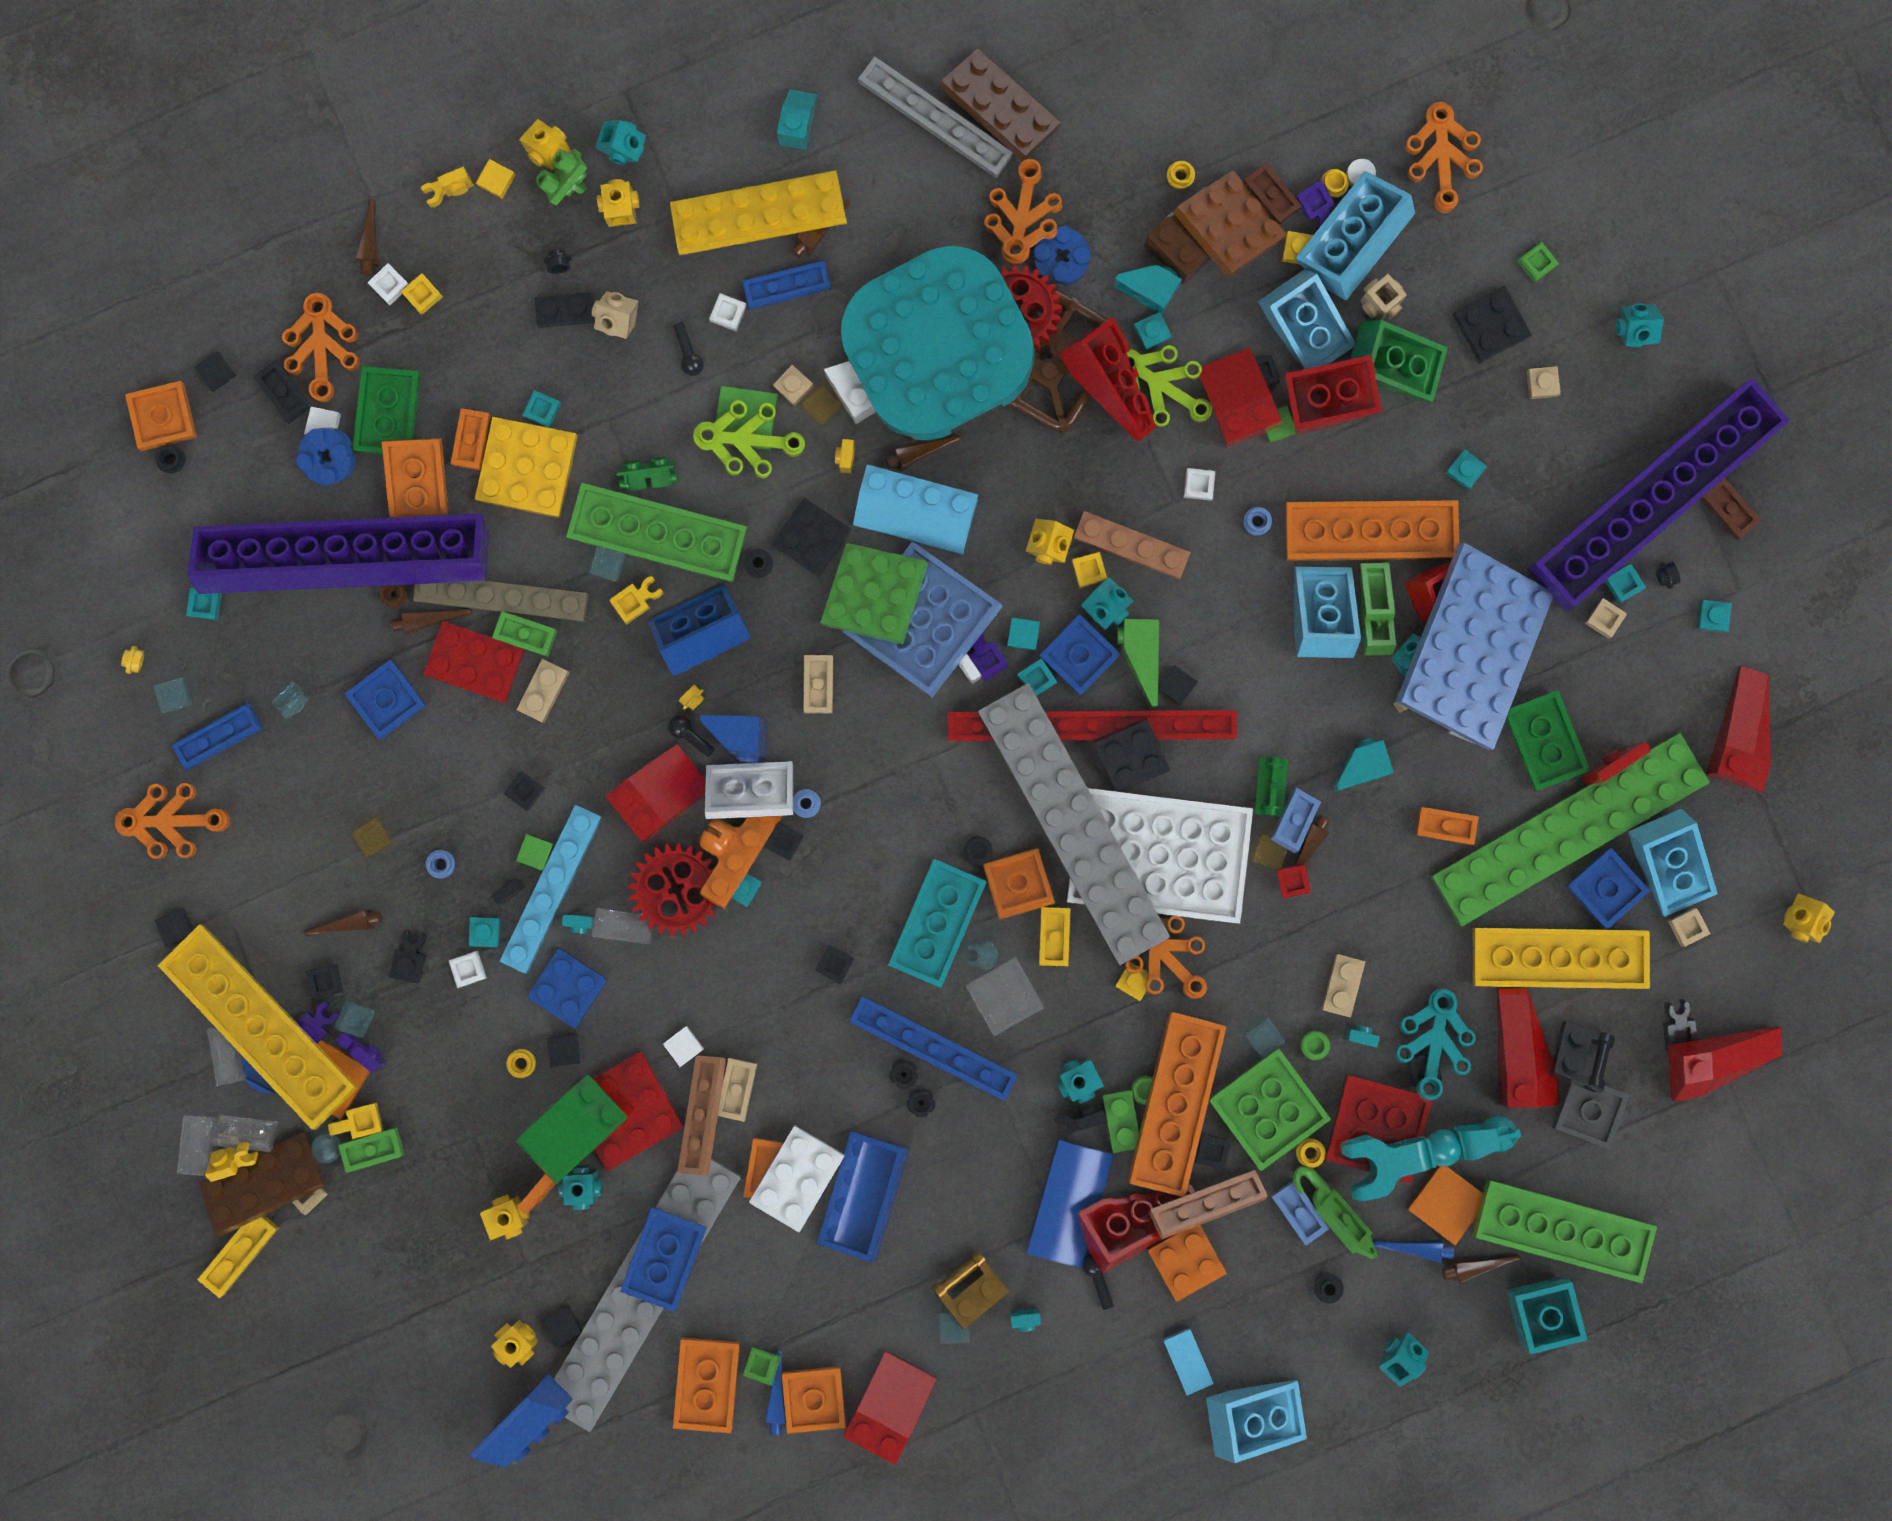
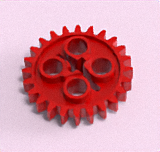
M1016 264L1013 265L1011 272H1008L1006 267L1002 266L1001 275L1030 328L1034 348L1040 351V341L1049 344L1050 337L1048 333L1057 334V328L1053 324H1061V317L1057 315L1062 313V305L1058 304L1061 302L1060 294H1054L1056 292L1055 284L1048 285V275L1039 279V269L1030 274L1028 265H1025L1022 272L1018 271ZM1018 288H1024L1028 291L1022 296L1014 294V291ZM1033 311L1042 313V316L1037 319H1032L1028 315Z
M680 843L677 844L675 851H671L669 844H665L664 853H661L655 847L653 849V858L648 854H644L645 865L636 863L635 867L640 871V874L631 873L630 878L637 881L635 884L628 885L629 890L635 891V894L631 895L628 901L637 902L632 912H642L638 920L639 922H643L646 919L650 921L647 930H651L655 925L658 926L659 936L665 929L669 930L670 938H673L675 930H679L681 936L685 937L686 928H689L695 934L697 932V923L703 927L707 926L705 916L714 918L715 914L710 908H719L718 905L703 896L702 902L699 904H692L687 900V893L689 891L697 890L700 892L714 871V869L709 870L708 868L712 860L711 858L704 862L700 860L703 851L698 852L695 856L692 855L691 845L687 848L686 852L682 851ZM680 864L688 867L690 875L687 878H679L676 876L674 868ZM664 867L668 869L674 886H681L682 888L679 896L688 910L687 914L682 912L677 896L668 893L671 884L663 873L662 869ZM651 877H659L663 881L664 887L661 890L654 891L648 886V880ZM672 903L676 907V914L671 917L664 916L660 910L661 905Z

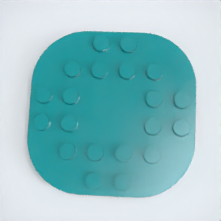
M958 246L936 248L873 279L855 293L848 303L842 318L841 338L844 350L878 417L895 433L913 437L916 440H934L952 434L950 430L1001 404L1003 407L1008 405L1027 386L1035 364V349L1030 329L1002 275L988 258L969 248Z

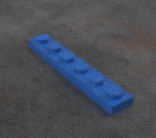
M865 996L861 997L849 1021L1003 1101L1006 1100L1018 1074Z

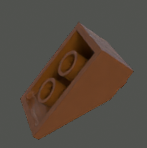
M1204 186L1202 189H1200L1197 193H1199L1200 191H1202L1203 189H1205L1206 186ZM1173 212L1164 218L1147 235L1144 246L1164 266L1175 270L1179 275L1178 277L1182 279L1181 283L1183 285L1211 259Z

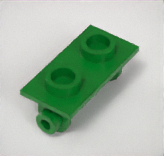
M664 456L651 459V463L640 464L638 460L622 463L623 467H619L617 470V476H624V478H619L620 489H626L627 492L647 489L646 478H651L652 488L672 486L673 482H678L677 472L670 469L674 468L675 459L668 460V457Z
M1259 757L1254 814L1281 816L1285 802L1288 759Z

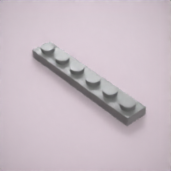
M875 56L858 78L859 84L993 177L997 178L1012 158L1013 153L1008 148Z

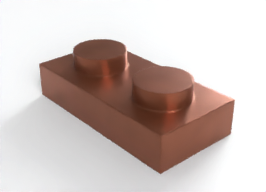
M1266 162L1243 181L1279 225L1296 213L1302 206Z
M1726 478L1722 479L1700 498L1735 540L1743 537L1762 521Z

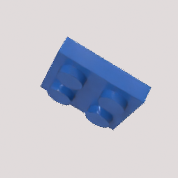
M1079 614L1039 657L1081 696L1121 654Z
M391 659L345 693V696L378 740L384 739L427 706L394 660Z
M1607 848L1565 885L1603 929L1610 928L1650 892L1612 848Z
M558 948L527 998L576 1029L609 979L563 949Z

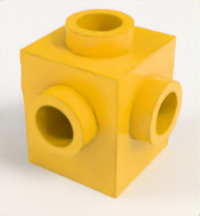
M539 119L519 139L527 151L529 159L538 167L544 165L551 171H554L556 168L553 165L552 159L559 149L571 152L565 141L566 135L558 127L553 126L551 128Z
M614 179L608 181V184L600 185L602 195H597L598 209L600 213L604 212V219L608 227L637 224L635 208H640L637 190H632L629 181L625 182L621 179Z
M1035 519L1026 552L1036 556L1035 561L1045 565H1052L1053 561L1065 563L1074 530L1057 521Z
M1797 894L1793 905L1785 913L1783 925L1792 932L1791 937L1801 942L1808 943L1810 939L1820 943L1823 936L1827 935L1831 928V919L1835 912L1824 902Z
M508 1194L492 1200L493 1206L480 1212L490 1240L505 1235L507 1240L523 1233L521 1228L529 1223L527 1218L530 1217L529 1213L524 1215L517 1209L521 1203L519 1196L510 1199Z
M519 1319L512 1327L506 1323L494 1335L498 1340L491 1347L494 1349L493 1354L502 1365L507 1364L511 1368L517 1362L522 1366L535 1354L532 1348L539 1340L536 1338L531 1327L525 1323L523 1324ZM509 1342H512L516 1345V1350L510 1345Z

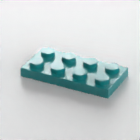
M933 859L888 966L942 988L987 881Z

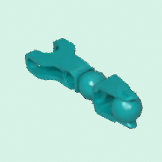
M1494 1115L1485 1120L1484 1123L1452 1126L1450 1131L1447 1129L1437 1130L1431 1133L1428 1138L1421 1136L1391 1144H1385L1376 1138L1363 1135L1342 1142L1340 1149L1341 1153L1346 1157L1352 1159L1366 1157L1370 1163V1172L1367 1177L1351 1186L1352 1199L1368 1201L1388 1196L1401 1177L1436 1168V1165L1440 1167L1451 1166L1459 1158L1462 1160H1476L1493 1152H1506L1514 1147L1516 1141L1521 1137V1132L1510 1118L1503 1115Z

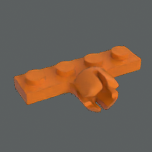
M783 816L747 817L740 827H733L720 818L711 820L707 825L709 826L708 830L703 831L699 842L700 847L717 857L719 862L700 891V895L725 910Z

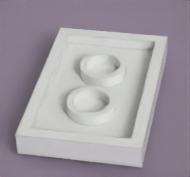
M792 761L706 765V819L793 815Z
M794 1125L749 1203L795 1231L800 1232L845 1155Z

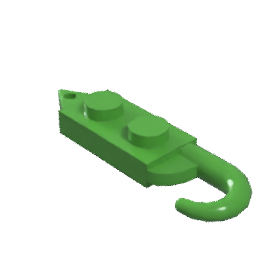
M1307 1166L1298 1167L1293 1174V1184L1300 1194L1304 1193L1300 1178L1305 1176L1316 1188L1313 1195L1314 1210L1351 1253L1357 1252L1370 1259L1378 1257L1371 1239L1372 1231L1335 1189H1331L1314 1169Z

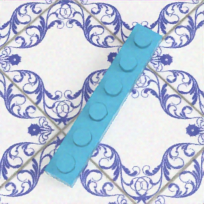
M578 805L574 806L500 962L528 974L603 817Z

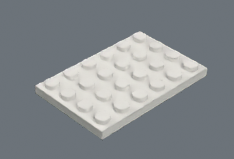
M1088 788L1157 914L1240 924L1253 808ZM1069 879L1067 902L1084 904L1072 880Z

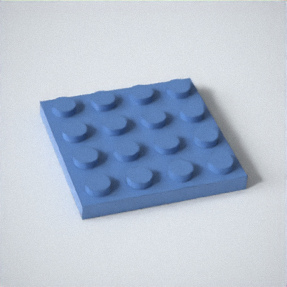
M912 541L902 555L925 560L928 563V567L903 645L847 631L842 632L933 698L1003 606L1000 602Z

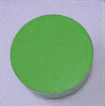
M1315 1030L1309 1031L1300 1040V1050L1305 1057L1311 1060H1320L1328 1054L1330 1042L1324 1033Z
M1142 1075L1132 1082V1097L1139 1104L1146 1105L1153 1079L1151 1076Z

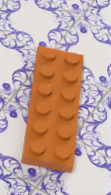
M1458 500L1286 502V561L1452 559L1460 543Z
M1169 1011L1127 1183L1181 1197L1186 1196L1227 1026Z

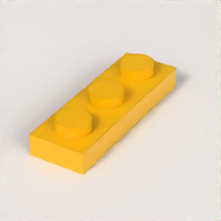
M265 1215L240 1227L197 1280L218 1298L223 1297L277 1232L279 1227Z

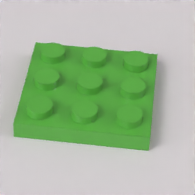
M846 543L820 623L826 627L903 645L928 563L917 558Z
M1279 1048L1273 1050L1209 1098L1211 1105L1260 1171L1264 1170L1331 1120Z

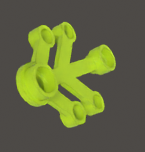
M1167 345L1161 351L1140 355L1133 349L1127 352L1128 358L1133 359L1135 362L1132 368H1137L1138 377L1148 383L1154 410L1153 419L1157 427H1165L1170 420V415L1165 410L1162 392L1189 409V415L1195 422L1202 423L1210 418L1212 406L1208 400L1203 398L1196 400L1169 383L1170 381L1184 378H1198L1202 368L1197 361H1190L1183 367L1154 373L1145 366L1159 362L1166 364L1175 362L1178 352L1174 346ZM1166 350H1172L1174 357L1168 360L1164 357L1163 353ZM1194 365L1198 368V373L1190 375L1187 368ZM1136 377L1135 379L1139 388L1138 377ZM1198 405H1204L1206 413L1199 415L1196 413L1195 408ZM1159 413H1163L1166 415L1167 420L1164 423H1158L1156 416Z
M734 401L730 406V410L715 423L702 422L697 425L693 433L695 444L702 450H712L726 466L727 473L732 476H737L742 472L743 462L737 457H732L722 444L734 445L751 464L756 476L759 478H767L771 474L772 466L767 460H762L751 446L782 449L790 457L799 456L805 447L804 438L796 432L788 433L785 437L752 434L765 422H770L774 419L776 409L770 403L762 404L758 413L736 432H724L735 419H742L747 413V406L743 401ZM737 405L744 409V412L740 415L735 414L733 408ZM769 408L772 411V416H763L762 410ZM710 431L713 434V438L705 440L702 437L703 432ZM796 439L799 442V446L791 448L788 441ZM737 462L740 469L732 471L729 468V464ZM761 464L766 465L768 472L761 474L758 471V466Z

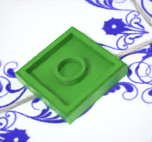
M721 386L716 421L730 410V406L734 401H743L747 406L746 416L742 419H735L724 430V432H736L758 413L762 404L770 403L776 409L778 394ZM737 405L733 408L735 414L740 415L744 412V409ZM764 408L762 415L770 417L772 416V411L769 408ZM775 417L772 421L765 422L752 434L772 436ZM751 446L752 449L770 451V448Z

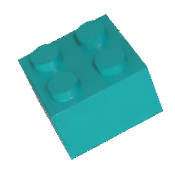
M1560 1276L1506 1290L1521 1348L1530 1355L1588 1340L1572 1281Z

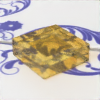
M821 385L802 404V407L823 426L842 408V405Z
M379 818L373 819L352 832L353 837L367 858L393 843Z
M1261 834L1252 862L1276 870L1282 867L1287 849L1270 840V836Z

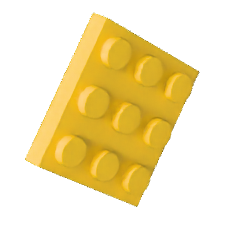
M492 417L475 500L481 503L561 518L578 435L572 432Z

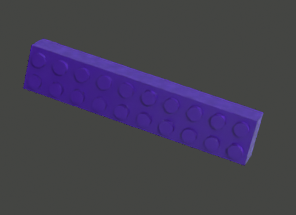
M1750 378L1737 387L1530 565L1527 570L1541 586L1549 590L1554 601L1564 612L1574 608L1789 423L1790 420L1755 380Z
M482 513L193 527L187 577L198 594L486 581L489 531Z

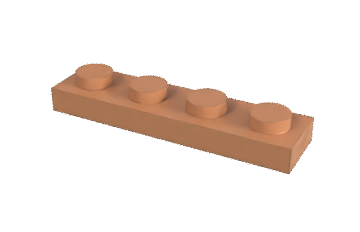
M1086 511L1083 512L1073 538L1177 580L1181 579L1191 553Z
M696 1056L677 1171L679 1173L709 1176L727 1059L709 1056Z
M1256 1170L1152 1208L1149 1211V1215L1162 1240L1264 1201L1268 1195Z

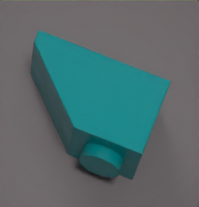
M789 90L782 105L777 129L779 145L807 150L818 97L817 94Z
M1154 265L1118 274L1113 287L1154 312H1160L1162 315L1178 290L1182 279L1178 277V273L1167 266L1162 268L1159 265Z
M1374 737L1357 742L1358 748L1349 752L1332 785L1334 792L1394 773L1384 740L1375 742Z

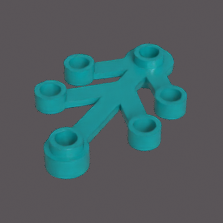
M1444 988L1437 989L1430 994L1427 1007L1413 1016L1403 1018L1399 1023L1401 1032L1410 1035L1418 1030L1421 1023L1434 1016L1432 1029L1408 1045L1397 1047L1394 1052L1398 1062L1407 1063L1413 1059L1417 1052L1429 1045L1425 1075L1417 1084L1418 1095L1427 1101L1437 1099L1443 1091L1442 1083L1437 1078L1442 1049L1452 1062L1451 1069L1454 1074L1462 1076L1468 1074L1471 1070L1470 1061L1461 1055L1445 1031L1446 1019L1457 1033L1456 1042L1459 1046L1469 1047L1476 1040L1474 1032L1466 1027L1456 1012L1458 1006L1456 996L1453 992ZM1439 998L1446 1001L1445 1009L1438 1006ZM1406 1020L1413 1023L1412 1031L1405 1028ZM1463 1033L1469 1035V1043L1462 1041L1461 1036ZM1401 1049L1408 1051L1409 1056L1407 1059H1403L1400 1056ZM1459 1061L1465 1064L1464 1072L1459 1071L1457 1068ZM1426 1083L1432 1086L1431 1094H1427L1424 1091Z

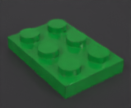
M361 367L353 451L355 453L383 455V441L414 440L421 378L419 371Z
M1559 690L1509 709L1506 723L1534 792L1590 771Z

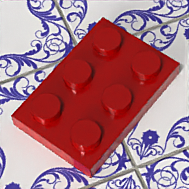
M442 621L423 675L506 704L525 650Z

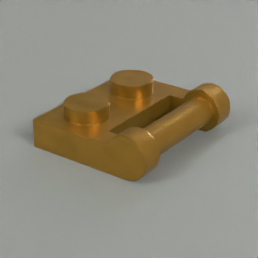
M977 1250L969 1255L970 1259L944 1281L941 1283L936 1282L931 1287L932 1291L963 1330L1009 1293V1290ZM978 1268L983 1275L952 1300L948 1292Z

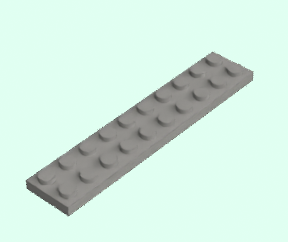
M1030 684L1022 686L979 710L980 717L1118 965H1122L1170 938L1169 933Z
M711 1158L709 1176L676 1172L656 1207L708 1226L702 1240L703 1243L742 1176ZM642 1231L554 1378L573 1398L566 1407L569 1413L565 1418L588 1432H591L664 1309L620 1292Z

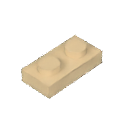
M804 655V714H833V655Z
M542 659L517 711L545 723L570 672Z
M1335 954L1321 1010L1351 1018L1365 961Z
M728 1058L718 1116L745 1122L758 1063Z

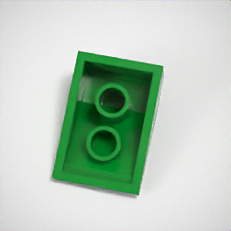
M1374 320L1360 323L1351 359L1372 355L1378 389L1426 402H1433L1448 347L1386 321Z
M587 1075L529 1127L516 1142L548 1177L557 1184L615 1132L628 1117L597 1083Z

